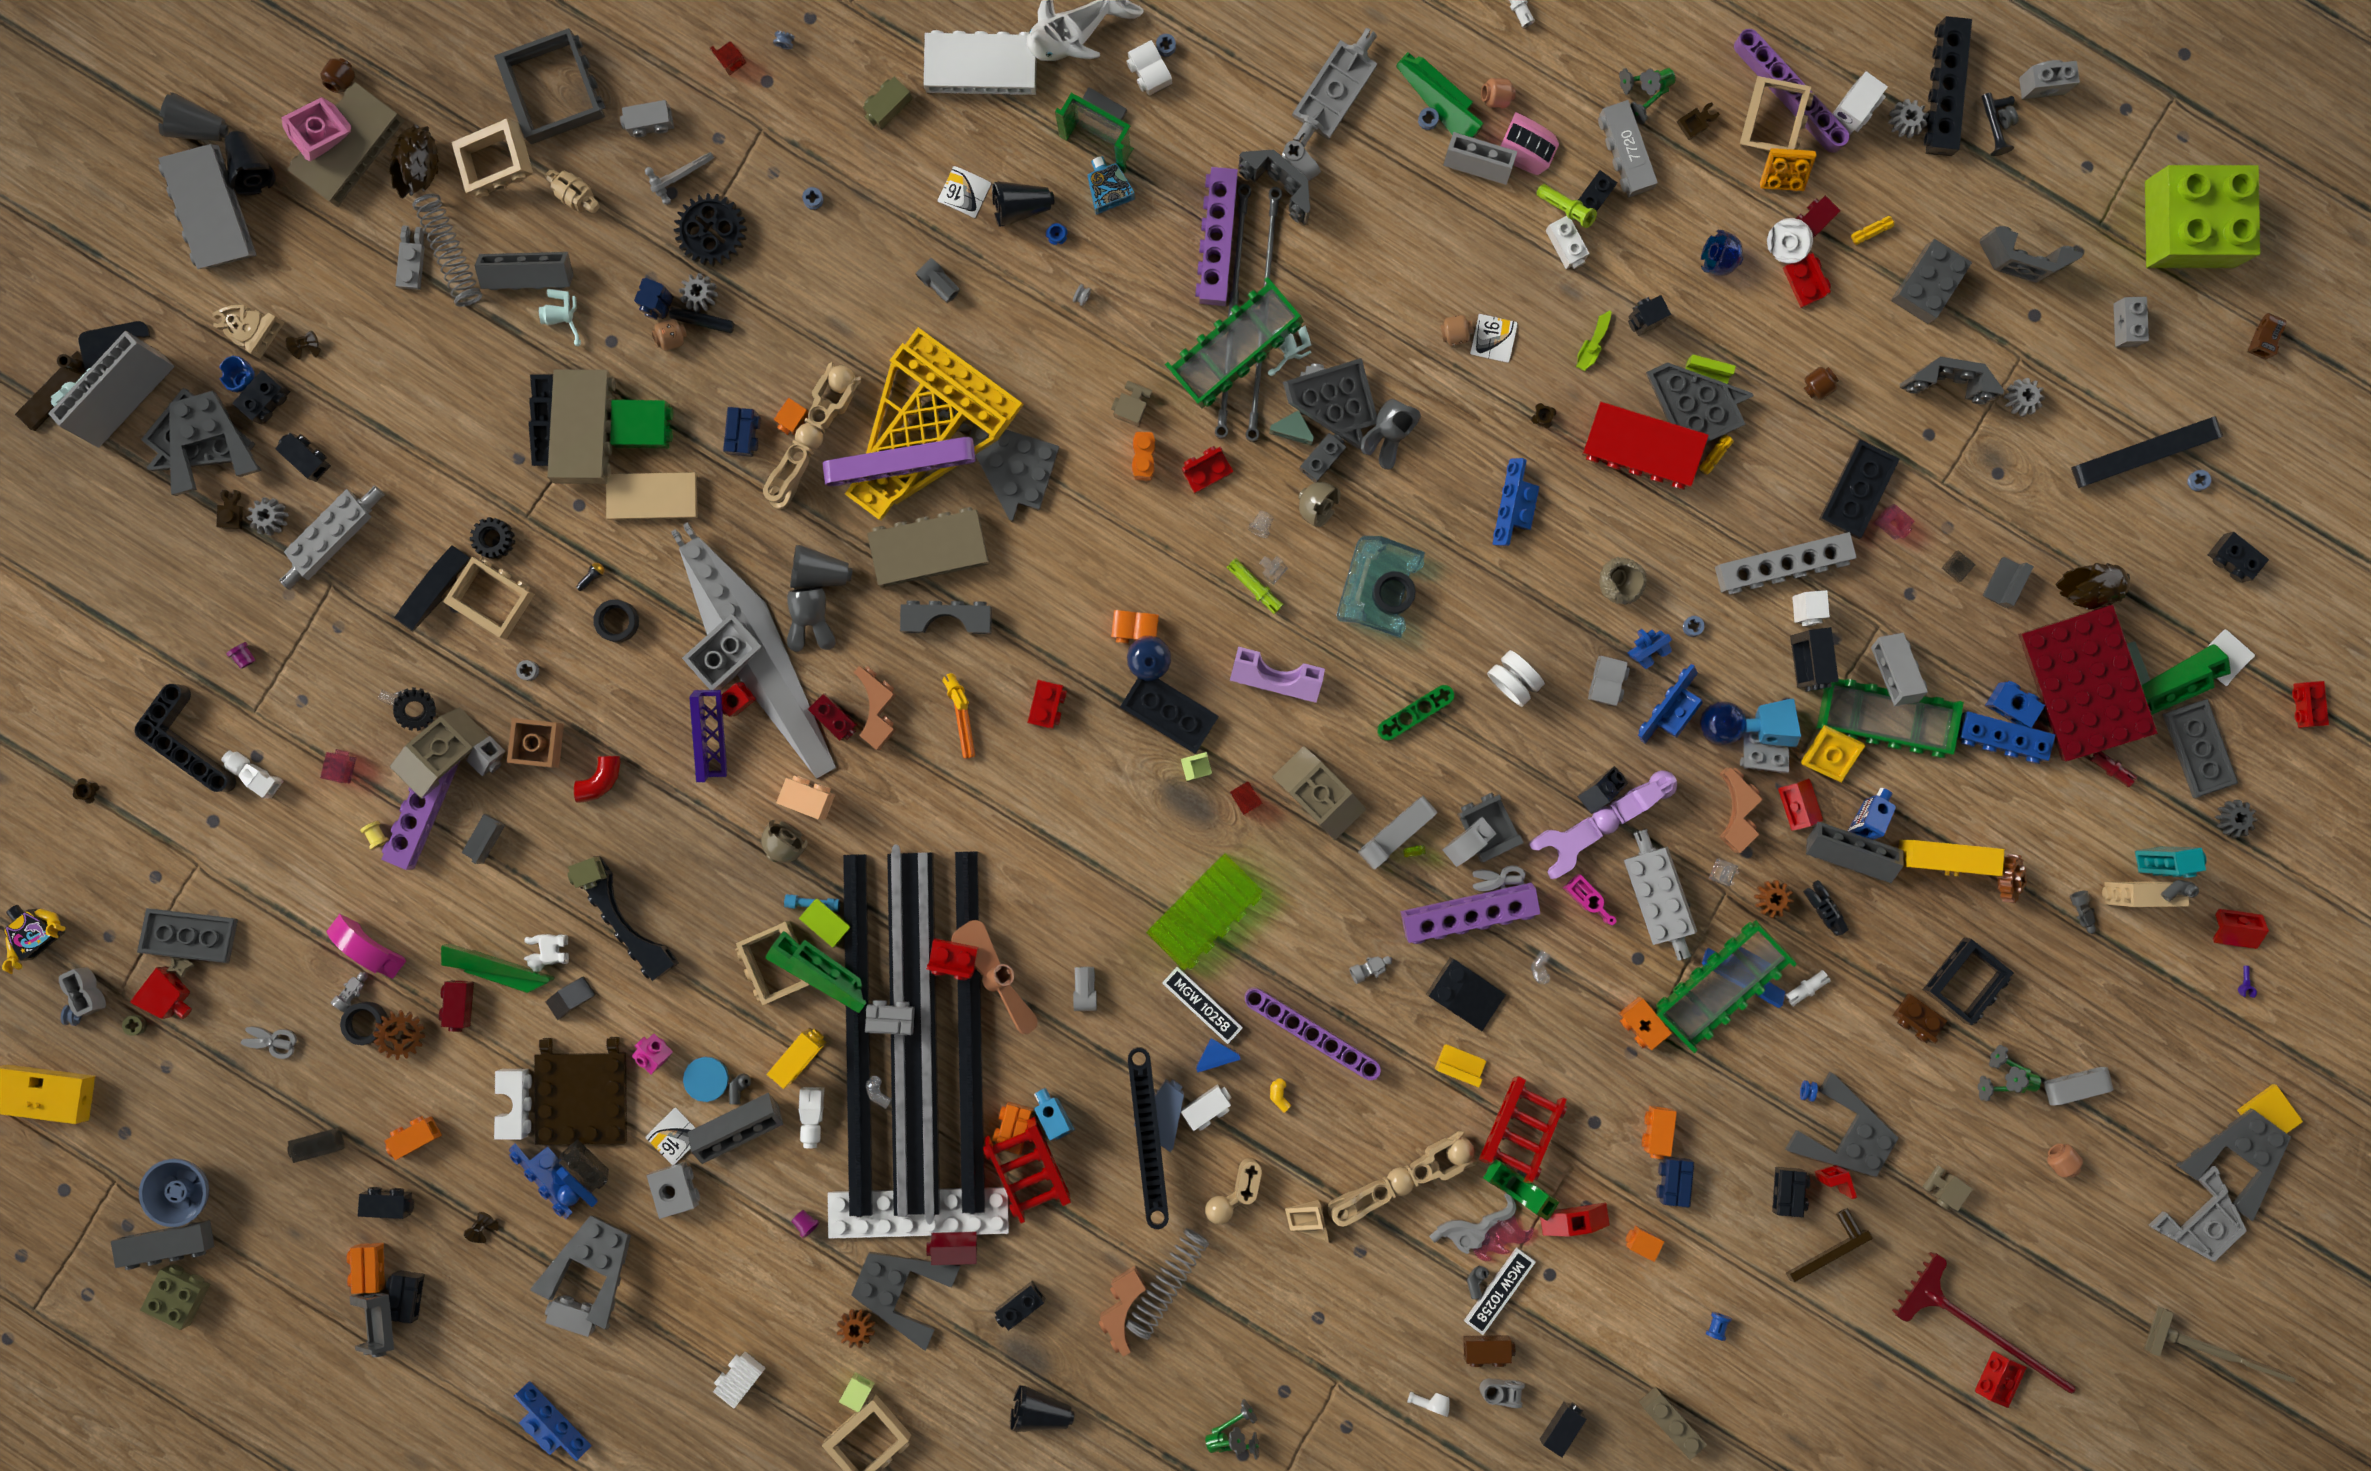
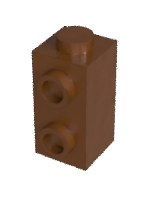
M1508 1335L1463 1336L1464 1360L1471 1367H1483V1364L1504 1367L1506 1363H1512V1356L1516 1354L1515 1343L1511 1342Z

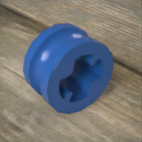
M1804 1080L1800 1088V1099L1804 1101L1808 1099L1810 1102H1814L1818 1090L1817 1083L1812 1082L1809 1084L1807 1080Z

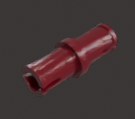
M2102 751L2094 753V757L2090 759V761L2105 770L2109 777L2113 776L2127 788L2137 779V776L2124 768L2120 761L2113 760Z

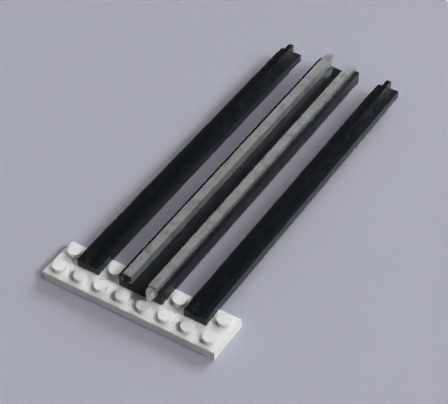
M897 844L892 847V853L887 854L890 1005H896V1001L909 1002V1006L915 1007L914 1029L912 1035L890 1034L893 1190H873L870 1033L865 1032L866 1009L869 1004L867 854L843 855L844 921L850 926V929L844 934L845 968L860 978L862 984L861 993L863 1000H866V1004L860 1013L846 1006L849 1191L828 1192V1238L931 1236V1233L942 1232L1008 1234L1009 1206L1007 1192L1004 1187L985 1188L981 973L976 968L971 978H967V980L957 979L961 1188L940 1189L936 975L931 970L926 969L930 961L932 943L935 938L934 853H901L900 847ZM978 851L955 852L956 930L970 921H979Z

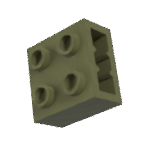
M169 1265L160 1269L140 1311L182 1330L191 1325L211 1284L205 1282L204 1278L199 1275H191L185 1272L181 1266Z

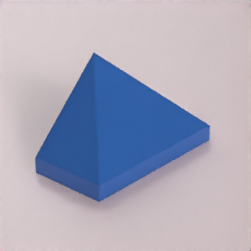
M1211 1038L1196 1065L1197 1073L1241 1060L1240 1055L1235 1050Z

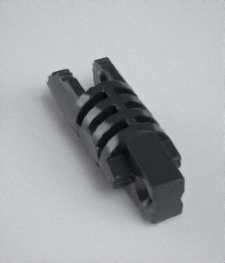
M1817 880L1812 885L1813 890L1807 888L1804 890V894L1813 908H1816L1815 911L1827 928L1835 936L1843 935L1849 929L1842 913L1838 911V907L1831 900L1822 883Z

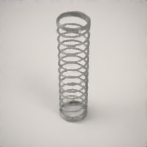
M434 193L423 195L414 200L412 206L418 211L417 217L421 219L420 224L424 227L423 232L428 235L427 240L431 242L430 248L435 250L434 256L438 258L437 264L442 266L440 271L445 274L444 280L448 282L447 287L452 290L451 296L455 298L454 303L459 307L474 304L482 298V292H480L479 288L468 289L458 296H454L453 291L470 288L477 281L468 280L454 288L449 287L450 283L461 282L471 278L473 273L465 272L451 280L446 279L447 275L466 271L470 265H459L466 261V257H456L463 252V249H453L460 242L457 240L450 241L456 237V233H447L452 230L453 226L444 225L450 218L441 217L446 213V210L438 209L443 204L440 196ZM438 198L436 201L424 206H415L425 199ZM431 211L423 217L419 216V212ZM444 211L438 216L425 218L434 212ZM434 219L427 225L422 224L423 220ZM447 219L443 223L429 226L431 223L435 221ZM437 227L430 233L426 232V228ZM444 227H451L446 231L440 233H433L438 229ZM430 235H441L433 241L429 240ZM454 235L449 239L437 241L438 239L444 236ZM446 242L440 245L437 249H434L432 247L433 243ZM458 242L452 247L440 249L447 244ZM450 250L442 254L440 257L436 256L437 251ZM461 250L455 255L443 257L453 251ZM453 258L443 265L439 263L440 259ZM464 258L458 263L447 265L451 261ZM459 265L450 269L447 273L443 271V267ZM468 266L467 268L461 271L450 273L451 271L457 268ZM466 274H471L470 276H468V277H466V278H463V279H460V280H454V279H456V278H458V277H460V276H463V275H466ZM469 282H474L473 284H471V285H469V286H466V287H463V288H458V287H460V286L463 285V284H466V283H469ZM478 294L476 298L470 301L458 303L462 298Z
M1185 1228L1184 1234L1192 1241L1203 1246L1204 1249L1190 1244L1182 1237H1179V1239L1191 1246L1199 1254V1257L1186 1252L1178 1245H1175V1247L1188 1255L1195 1264L1188 1263L1170 1252V1255L1185 1264L1190 1272L1182 1270L1172 1262L1165 1260L1167 1264L1177 1269L1185 1279L1176 1277L1165 1268L1160 1267L1163 1272L1173 1277L1180 1284V1287L1172 1285L1161 1276L1156 1275V1278L1169 1285L1176 1294L1166 1292L1160 1286L1151 1282V1285L1165 1293L1171 1302L1162 1300L1150 1290H1146L1149 1295L1161 1301L1166 1309H1161L1146 1298L1141 1297L1145 1303L1155 1308L1161 1314V1317L1155 1316L1142 1306L1137 1305L1138 1309L1150 1315L1156 1321V1324H1152L1135 1312H1132V1315L1146 1323L1152 1332H1148L1134 1321L1127 1320L1125 1322L1126 1327L1143 1339H1150V1334L1154 1333L1152 1326H1158L1156 1318H1163L1161 1311H1168L1165 1303H1173L1171 1296H1177L1175 1288H1182L1180 1281H1187L1184 1273H1192L1189 1265L1196 1266L1197 1263L1194 1258H1201L1198 1250L1205 1251L1209 1245L1205 1238L1191 1229Z

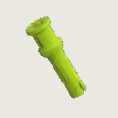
M1546 184L1540 185L1538 188L1537 197L1564 211L1569 219L1579 221L1584 228H1588L1594 223L1597 216L1595 209H1588L1583 206L1581 201L1571 200Z

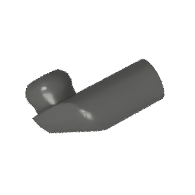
M2177 880L2161 893V896L2168 902L2177 895L2193 898L2199 894V888L2192 882Z
M740 1074L730 1082L729 1104H741V1091L751 1084L749 1075Z
M1483 1266L1475 1267L1467 1277L1471 1299L1482 1297L1480 1283L1489 1275L1487 1268Z

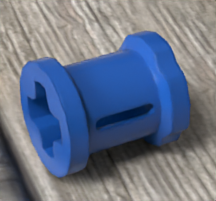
M1712 1312L1711 1325L1705 1334L1725 1341L1727 1325L1731 1322L1732 1318Z

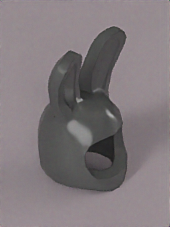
M1394 399L1386 401L1378 413L1376 426L1362 439V453L1371 455L1384 437L1379 455V464L1386 470L1393 468L1399 442L1417 425L1421 418L1420 412L1414 407L1407 406Z
M823 588L790 590L787 595V604L792 624L787 637L788 647L795 652H799L805 647V629L809 625L813 627L820 648L825 650L834 648L836 644L835 636L825 621L826 595Z

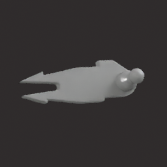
M711 152L662 178L655 176L653 169L647 167L645 174L650 179L651 191L661 197L664 205H669L671 199L667 196L665 187L683 178L700 166L705 165L714 158Z

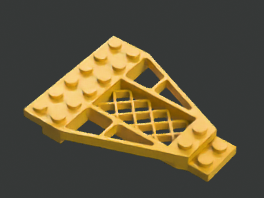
M917 327L906 344L902 343L889 360L891 364L866 454L950 440L963 421L970 420L989 434V438L974 447L976 455L998 441L1024 404ZM898 369L920 384L902 409L888 400ZM932 396L933 407L922 409L921 399ZM936 396L947 404L937 406ZM887 404H889L899 413L877 442ZM949 409L951 420L939 421L938 411ZM953 409H955L958 412L955 417ZM934 411L935 422L924 424L923 413ZM919 414L920 425L909 427V415ZM948 425L941 435L940 426ZM936 427L937 438L926 439L925 428ZM921 429L922 440L911 442L910 431ZM905 432L907 443L896 444L895 434ZM957 466L940 468L923 480L921 478L927 471L852 483L845 492V495L882 521L894 503L896 505ZM902 479H908V481H907L906 483H904V482L901 481V480H902Z

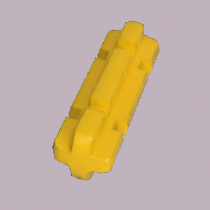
M1887 216L1862 230L1854 232L1851 235V239L1855 245H1858L1883 231L1891 229L1894 226V221L1891 216Z
M1726 434L1722 436L1718 441L1719 444L1715 445L1706 457V460L1699 466L1703 473L1709 474L1713 470L1714 465H1717L1727 449L1732 445L1734 440Z

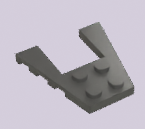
M214 391L169 403L171 495L178 496L197 490L185 447L222 436L226 438L236 476L243 477L261 471V468L254 461L251 451L240 437L241 434L230 420V415Z
M1829 1072L1819 1092L1857 1114L1835 1152L1797 1130L1794 1132L1785 1150L1877 1177L1898 1137L1837 1076Z
M2250 1108L2230 1123L2226 1130L2219 1135H2214L2210 1138V1142L2202 1148L2194 1150L2190 1153V1157L2183 1162L2177 1163L2176 1166L2198 1181L2224 1147L2227 1146L2259 1170L2232 1203L2237 1211L2253 1221L2291 1137Z
M590 1216L536 1281L530 1291L548 1300H553L572 1260H575L607 1277L586 1320L605 1330H609L611 1311H614L617 1286L620 1285V1273L622 1264H625L631 1235L595 1216Z
M869 1252L851 1296L926 1351L935 1327L894 1311L910 1271L952 1288L961 1265H931V1261L919 1260V1258L898 1257V1255Z

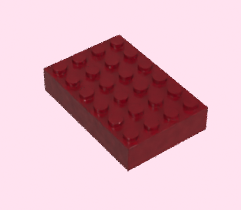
M2107 605L2018 634L2040 700L2045 705L2044 711L2052 734H2055L2054 740L2062 761L2067 762L2158 734L2114 605Z

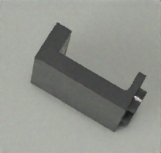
M1493 792L1481 797L1482 802L1476 805L1471 802L1462 806V812L1457 814L1465 831L1475 821L1483 817L1497 833L1487 842L1486 846L1476 853L1480 862L1492 859L1524 843L1509 818L1501 801L1500 794L1494 796Z
M377 1292L359 1293L349 1296L350 1305L365 1309L368 1341L355 1345V1350L363 1352V1355H372V1357L385 1356L386 1351L394 1350L389 1295Z

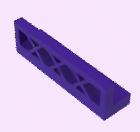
M694 690L689 699L696 782H706L708 777L727 776L721 690ZM704 696H716V706L712 710L704 704ZM710 715L718 721V726L714 731L706 725V719ZM711 737L719 742V748L715 752L707 746V741ZM713 758L721 764V771H709V762Z

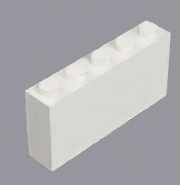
M933 30L931 33H925L924 88L926 93L1036 95L1037 57L1031 53L1027 46V35L1029 32L1012 35L1008 32L988 34L984 31H977L975 34H966L964 31L944 33L939 30Z

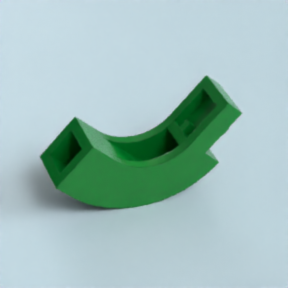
M1496 1159L1488 1167L1483 1177L1486 1181L1506 1192L1546 1221H1548L1560 1203L1534 1183L1527 1184L1523 1182L1525 1179L1523 1175Z

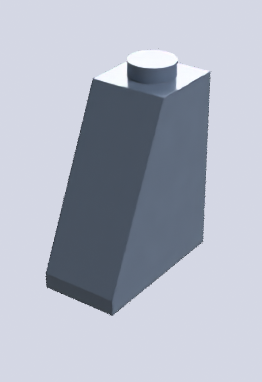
M1165 1079L1155 1093L1160 1143L1169 1152L1174 1147L1184 1092L1181 1090L1183 1087L1173 1079L1170 1082Z

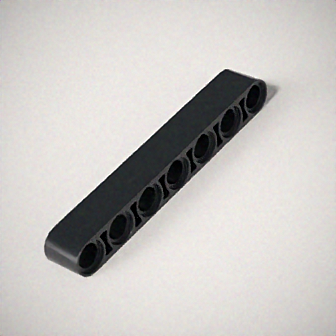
M2213 416L2073 466L2071 470L2078 488L2224 436L2217 417Z

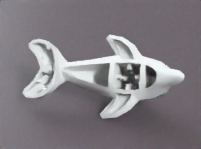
M1042 0L1038 9V23L1033 26L1027 35V46L1031 53L1041 61H1056L1067 56L1083 59L1099 58V52L1083 46V44L1104 16L1108 14L1121 18L1135 19L1143 14V9L1129 0H1095L1074 10L1055 14L1053 0Z

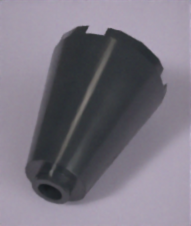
M230 132L225 137L224 142L228 180L231 189H235L240 195L249 196L262 193L261 189L268 186V189L271 188L276 181V175L272 167L244 132Z
M1001 181L992 184V202L997 211L994 215L999 227H1004L1051 210V205L1055 203L1053 191L1050 192L1048 187Z
M1018 1386L1013 1399L1016 1403L1014 1409L1011 1408L1010 1429L1012 1431L1067 1429L1069 1425L1073 1424L1075 1413L1071 1410L1070 1405L1027 1386Z

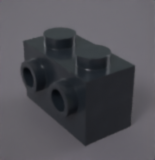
M1662 295L1651 300L1647 297L1639 301L1637 306L1632 308L1633 312L1628 316L1630 319L1628 323L1631 330L1640 336L1662 325L1672 314Z
M261 370L232 404L249 419L262 425L263 422H267L272 417V412L287 400V395L291 391L274 376Z
M2235 532L2223 534L2207 554L2213 559L2212 562L2216 566L2224 568L2230 573L2232 579L2242 583L2252 581L2269 561L2266 556Z

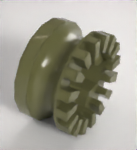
M131 1015L123 1020L122 1029L127 1035H139L146 1030L147 1021H145L143 1016ZM134 1021L135 1023L138 1022L139 1027L134 1029L130 1028V1025Z

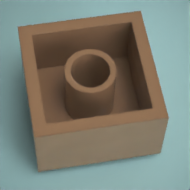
M512 718L507 763L559 768L564 724Z

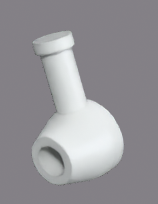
M1410 1392L1407 1403H1413L1448 1417L1450 1409L1448 1397L1435 1393L1428 1400Z

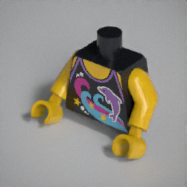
M19 905L8 909L6 914L13 922L4 928L7 960L4 961L2 969L12 975L13 968L17 970L22 968V964L19 961L33 960L65 933V927L61 925L58 915L45 909H29L24 912Z

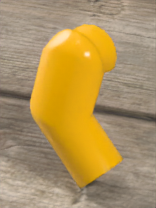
M1278 1078L1270 1085V1099L1285 1113L1291 1107V1104L1283 1097L1286 1082Z

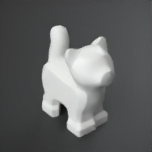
M542 934L532 938H525L526 944L533 945L539 943L540 954L534 953L524 957L527 965L534 972H540L545 965L569 963V954L559 952V947L568 945V935Z

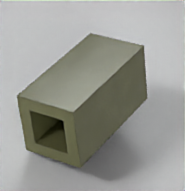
M895 76L891 80H886L881 85L880 91L875 96L871 95L865 101L863 106L866 113L865 119L873 127L877 125L882 130L912 100L910 91Z

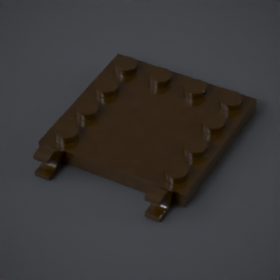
M620 1037L607 1038L606 1046L608 1053L552 1054L553 1038L539 1040L541 1054L534 1055L535 1145L625 1144L627 1142L626 1052L619 1053Z

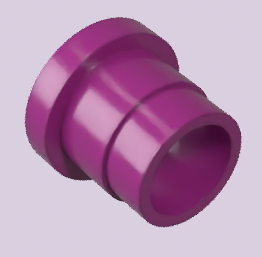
M247 642L239 644L226 653L229 658L232 657L240 669L256 661L247 648L249 646Z
M805 1210L800 1211L791 1221L800 1232L802 1238L812 1233L820 1223L817 1219L814 1220L807 1214Z

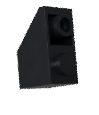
M1613 766L1587 786L1577 797L1592 814L1610 803L1628 782L1624 775Z

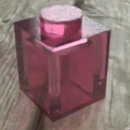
M336 749L335 752H326L320 778L339 783H351L357 757L349 756V751Z

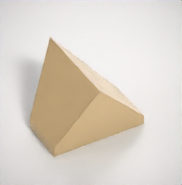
M1319 1200L1285 1209L1290 1231L1296 1230L1329 1243Z

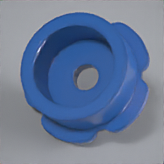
M1059 223L1052 224L1046 231V237L1053 245L1063 244L1067 240V229Z

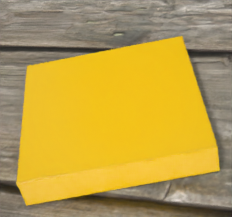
M1824 725L1801 760V763L1842 783L1865 745L1863 742Z
M2272 1084L2237 1109L2240 1115L2250 1108L2255 1110L2286 1134L2303 1122L2275 1084Z

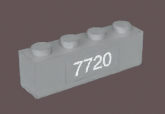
M1629 100L1603 108L1598 117V123L1601 130L1605 131L1607 137L1605 139L1606 146L1609 151H1612L1614 156L1613 166L1620 173V185L1623 192H1626L1629 198L1654 189L1658 182Z

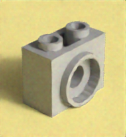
M2051 60L2032 66L2019 77L2022 99L2068 93L2080 83L2077 61L2063 62L2061 60Z
M687 1162L656 1170L646 1175L659 1219L694 1209L699 1205V1191L693 1186L692 1179H694L692 1168L687 1165ZM667 1186H672L675 1189L674 1196L666 1192Z

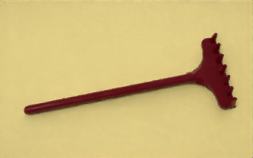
M1929 1253L1932 1260L1930 1263L1923 1262L1926 1269L1924 1272L1917 1271V1274L1920 1276L1917 1282L1911 1280V1284L1914 1287L1911 1291H1904L1908 1295L1905 1301L1898 1300L1901 1304L1899 1310L1892 1309L1895 1316L1908 1322L1922 1308L1936 1306L1945 1309L2068 1393L2072 1394L2076 1391L2074 1385L1949 1302L1941 1290L1940 1283L1947 1262L1937 1253Z

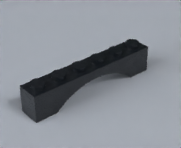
M594 856L600 857L607 878L597 881L596 887L586 890L589 894L588 900L594 907L600 909L602 919L607 925L611 924L614 928V935L619 942H624L629 950L627 952L634 961L637 960L642 966L641 972L647 979L651 978L652 981L659 979L679 964V962L666 945L643 937L627 923L615 900L613 873L601 856Z

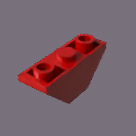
M1606 1202L1554 1210L1548 1221L1540 1217L1543 1236L1583 1235L1610 1226Z

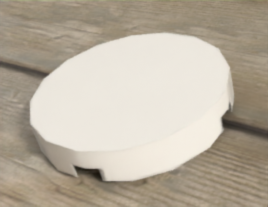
M1795 218L1783 219L1776 223L1769 231L1767 238L1768 250L1779 262L1787 264L1797 263L1810 252L1813 245V234L1809 226L1802 220Z

